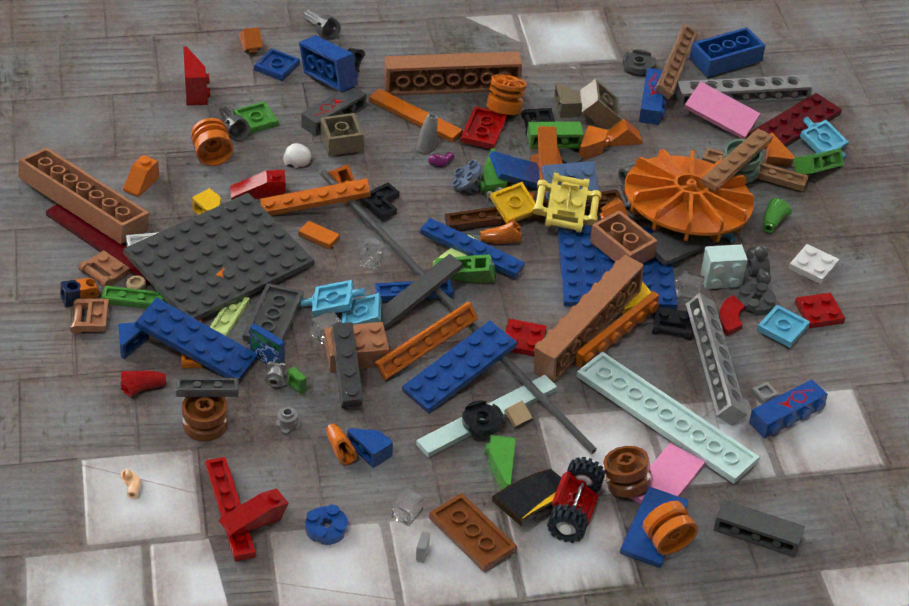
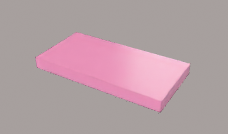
M701 81L684 106L685 109L741 139L746 138L760 116L759 112Z
M669 443L650 466L653 480L651 487L680 497L703 469L705 461ZM646 492L630 499L641 504Z

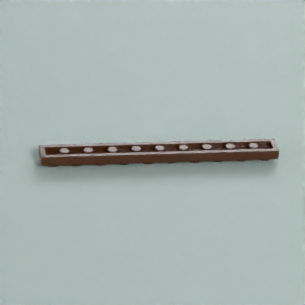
M619 191L601 192L602 196L601 200H599L598 210L615 198L623 201ZM549 199L543 202V206L546 208L548 207ZM586 199L585 212L590 211L592 200ZM496 207L446 213L444 218L447 226L455 230L506 223ZM534 214L519 221L545 218L546 216Z

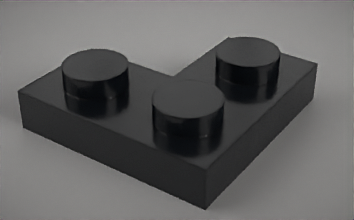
M387 182L370 191L371 197L361 198L360 202L379 219L384 221L397 214V208L390 202L398 198L400 192Z

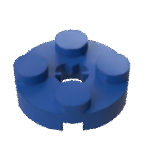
M331 504L318 507L309 511L306 515L305 531L307 536L314 542L316 539L324 545L338 543L344 538V534L348 530L347 516L339 510L337 505ZM324 523H329L330 527L325 528V525H321H323Z

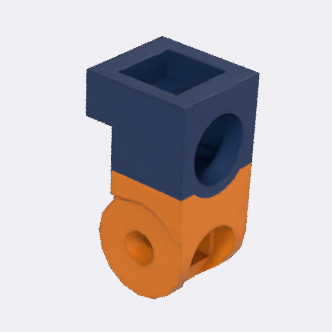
M92 278L61 282L60 297L65 307L73 306V302L76 299H96L100 294L98 286Z

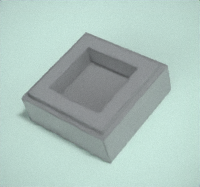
M769 382L756 386L751 390V394L761 405L780 395Z
M423 531L421 533L416 549L417 562L424 563L430 543V533Z

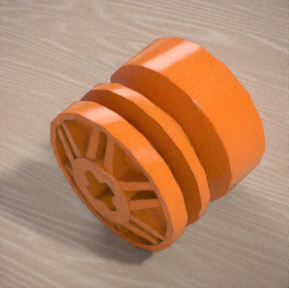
M493 75L489 87L492 92L488 94L487 108L500 114H520L523 106V99L521 97L525 95L527 83L523 79L511 75Z
M206 118L193 126L191 140L196 156L201 163L208 166H216L225 163L231 157L233 144L223 121L216 118Z

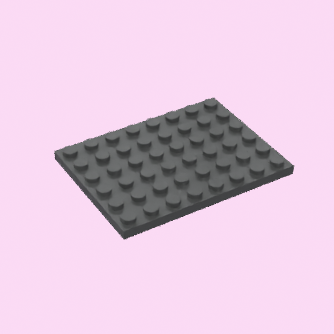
M249 193L123 249V254L171 306L196 320H201L242 300L244 297L263 290L267 283H278L314 265V259ZM225 268L223 270V277L216 276L221 269Z

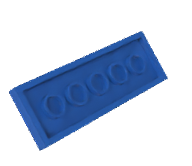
M157 297L135 322L136 328L225 378H238V382L258 356L252 350Z
M490 320L404 384L402 391L429 414L515 349L517 342Z

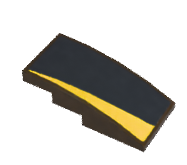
M552 469L537 472L492 496V502L522 527L532 519L537 521L546 514L551 515L554 506L551 504L561 476Z

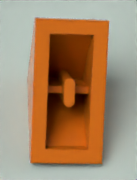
M622 119L608 130L607 137H610L609 146L638 145L643 143L639 130L626 119Z
M771 133L770 135L773 138L772 142L766 147L765 164L792 166L795 156Z

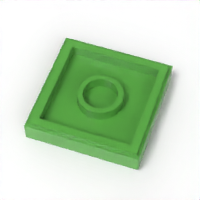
M265 101L233 110V115H240L248 122L251 130L250 134L279 126V120Z

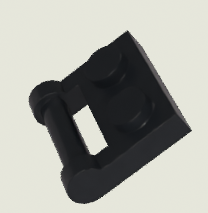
M552 108L524 109L521 111V117L526 126V137L528 122H531V117H535L536 122H555Z
M658 307L655 312L652 333L658 334V332L685 336V339H690L692 324L688 312Z

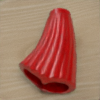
M121 371V390L129 397H133L137 393L166 385V373L155 371Z

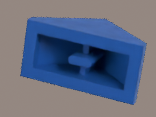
M135 322L118 324L121 358L125 359L149 339V334L136 328Z

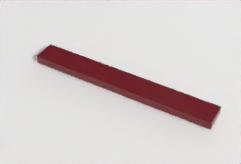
M58 203L46 210V216L97 251H106L128 266L132 275L143 277L146 280V284L148 286L151 285L123 254V249L126 246L116 242Z

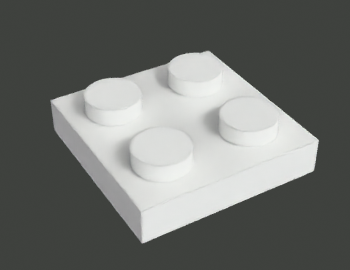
M806 244L791 261L789 269L822 284L837 267L839 259Z

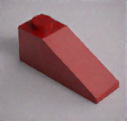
M266 170L231 185V200L247 193L254 199L286 194L285 170Z
M276 488L260 493L222 516L219 519V523L230 536H234L280 521L289 503Z

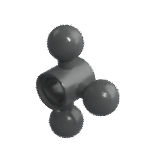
M761 244L748 249L746 253L748 259L747 269L749 275H757L756 280L758 283L762 282L768 285L771 281L769 273L770 261L767 257L769 249Z

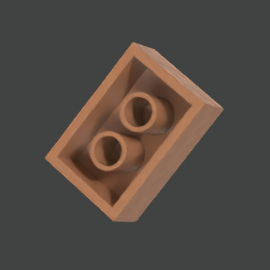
M620 210L592 224L590 242L615 262L624 255L642 264L655 257L658 240Z
M383 322L353 325L359 369L376 367L374 362L389 353ZM332 327L324 328V347L330 372H336L331 336Z

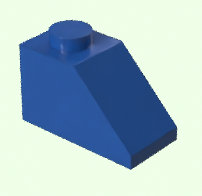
M354 428L347 430V437L357 454L371 467L374 468L392 457L393 442L381 431Z

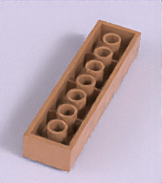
M520 52L384 56V89L394 96L492 92L489 87L493 75L505 74L521 79L522 73Z
M46 147L19 159V179L116 242L123 244L126 242V235L142 234L148 231V211Z
M627 255L617 260L613 267L603 274L602 279L598 283H594L591 290L581 297L580 302L576 306H572L569 313L558 321L554 329H550L546 337L542 341L537 342L534 347V373L540 377L546 375L555 383L576 361V352L605 330L642 289L644 265Z

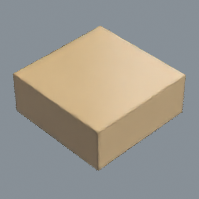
M523 400L504 410L513 428L533 418Z

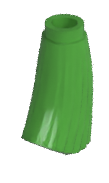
M779 198L769 200L763 219V230L766 233H772L785 217L792 214V209L788 203Z

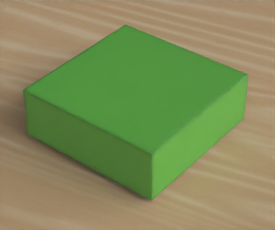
M294 366L288 369V384L299 394L306 392L307 377Z

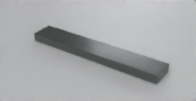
M448 254L381 308V322H383L384 330L463 268V263L451 254Z

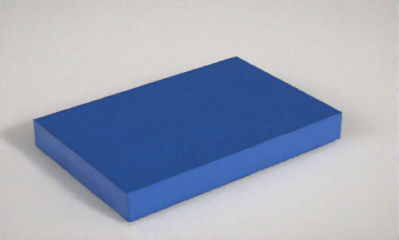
M491 151L489 157L498 179L513 183L523 182L525 186L538 189L537 182L540 180L537 163Z

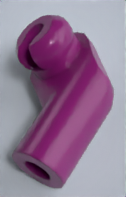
M447 152L444 156L434 154L429 156L428 162L430 165L444 167L454 159V154L452 152Z

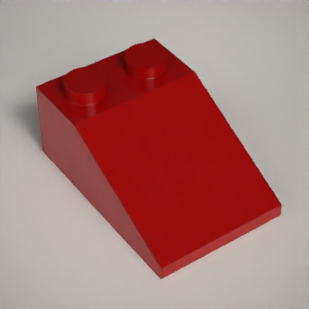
M183 46L186 106L207 105V98H210V87L206 85L210 84L209 73L206 74L205 66L189 48Z

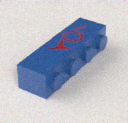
M647 68L639 122L659 125L660 118L664 119L667 98L655 89L663 70Z
M811 379L752 409L749 424L763 438L775 435L780 430L791 427L795 422L806 419L809 415L823 410L826 406L828 394Z

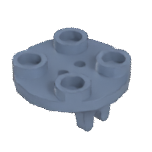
M473 159L464 167H458L454 171L455 177L451 186L456 191L466 190L470 194L473 193V189L478 191L479 187L475 181L480 179L482 166Z

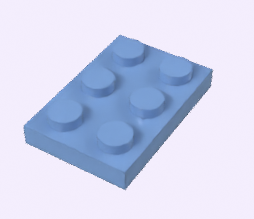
M594 161L542 166L543 180H546L548 183L552 184L555 172L561 176L584 180V178L590 179L588 191H599ZM545 191L546 199H549L550 192Z

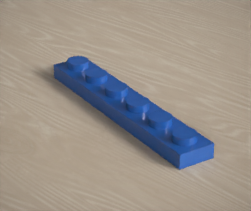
M429 218L420 228L421 235L467 256L490 254L495 269L515 279L525 268L524 261L432 218Z

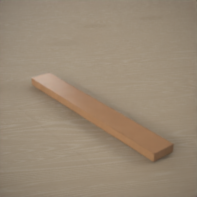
M686 24L681 27L655 87L658 92L668 99L673 94L691 50L692 43L697 35V32Z

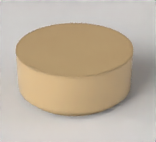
M132 276L126 282L127 288L146 289V280L141 276Z

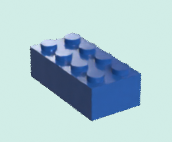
M746 27L693 42L690 60L707 77L763 61L766 45Z
M316 35L299 42L305 74L340 92L358 85V74L355 68V56L353 53Z

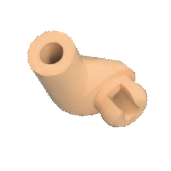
M125 469L121 473V478L129 487L127 496L135 499L139 493L141 479L131 470Z

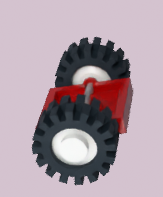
M577 457L575 460H571L567 472L561 477L551 504L554 506V509L547 523L548 531L552 532L551 535L553 537L557 535L558 540L562 538L564 542H568V540L571 543H574L575 540L579 542L580 539H583L599 497L596 493L600 491L605 477L603 466H598L599 462H592L593 459L591 458L586 460V457H582L580 460Z

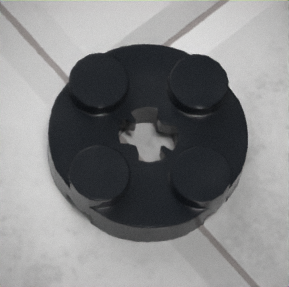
M479 400L471 402L465 407V411L462 414V424L473 437L489 436L501 430L503 413L497 405L486 404V401ZM482 416L483 418H487V419H486V420H480L479 417Z

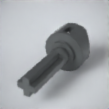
M307 9V12H303L304 18L316 25V32L320 36L329 39L337 37L340 33L341 26L332 16L323 15L320 17Z
M226 106L219 108V114L225 121L229 137L238 141L245 140L251 131L245 118L240 115H233Z

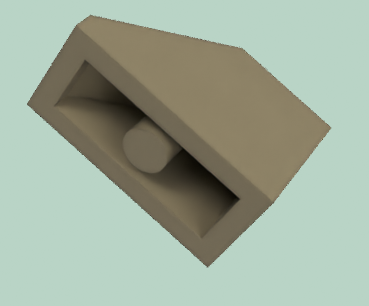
M555 83L554 98L560 118L580 117L582 102L579 92L560 83Z

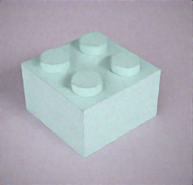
M742 244L705 247L700 273L705 289L742 287L747 265V257Z

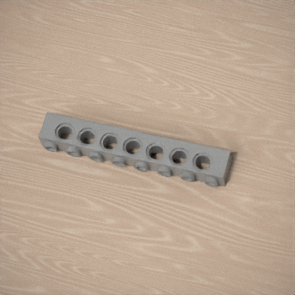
M807 75L677 81L675 96L679 107H684L700 81L742 104L803 101L811 96L813 87Z
M699 293L686 303L716 416L733 426L747 416L746 408L715 302Z

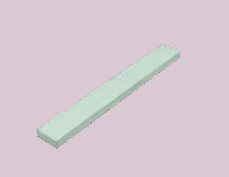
M546 375L532 381L546 397L557 391V386ZM522 386L488 404L497 405L501 409L504 419L507 417L504 412L506 408L522 400L526 407L539 400L525 386ZM482 416L479 417L480 420H486V419H487V418H483ZM461 417L416 440V445L429 458L471 436V433L464 428Z

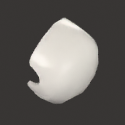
M294 143L286 148L283 161L286 166L292 164L296 169L307 166L312 155L309 148L302 144Z

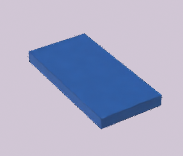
M649 487L622 544L620 554L660 568L666 555L658 553L652 540L648 538L642 528L643 521L650 512L664 503L679 501L687 508L689 500Z

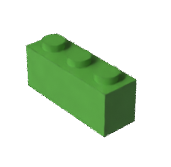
M528 122L527 139L530 149H538L537 128L539 126L556 127L557 148H580L583 140L580 122Z

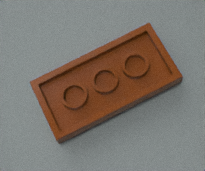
M463 493L429 512V519L483 572L517 551V545Z

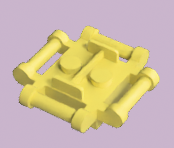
M554 172L552 184L546 180H539L537 182L538 193L536 204L533 206V213L546 216L545 226L547 227L557 226L581 233L583 224L592 225L598 222L597 211L602 193L598 190L588 191L590 179L584 178V180L561 176L559 173ZM545 191L550 192L547 208L543 206ZM586 199L592 200L589 216L584 215Z

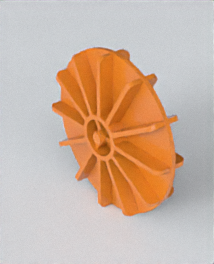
M661 149L658 157L649 159L639 157L636 160L635 166L628 172L624 184V194L631 203L630 211L633 215L642 214L653 222L652 230L654 231L665 227L683 233V241H687L689 234L709 236L714 242L720 241L721 234L730 232L740 233L752 215L754 195L745 186L747 178L744 175H734L716 192L700 184L701 178L722 159L712 164L694 158L695 150H691L689 157L670 156L665 149Z

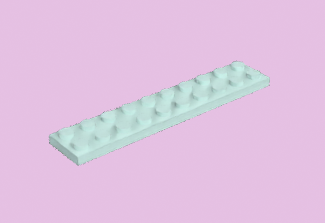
M601 352L577 371V378L683 450L704 460L705 465L733 484L759 462L760 456L604 352Z

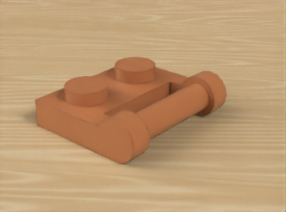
M104 250L90 260L82 261L78 266L81 272L95 278L103 287L112 286L130 274L128 266Z
M76 299L73 304L75 312L73 323L70 327L71 333L106 332L109 299ZM88 308L86 322H81L82 311Z

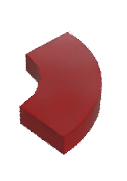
M734 295L723 302L719 312L722 329L727 336L741 330L743 326L739 320V315L745 310V305Z

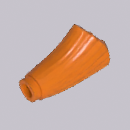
M512 221L499 227L480 231V241L491 244L521 243V226L517 222Z
M337 424L328 425L326 428L327 436L339 462L342 465H350L355 462L358 455L346 434Z

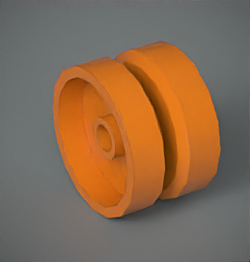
M669 501L658 506L643 521L642 528L648 538L652 540L659 554L670 555L682 550L694 540L698 533L697 524L692 517L688 516L686 508L679 501Z

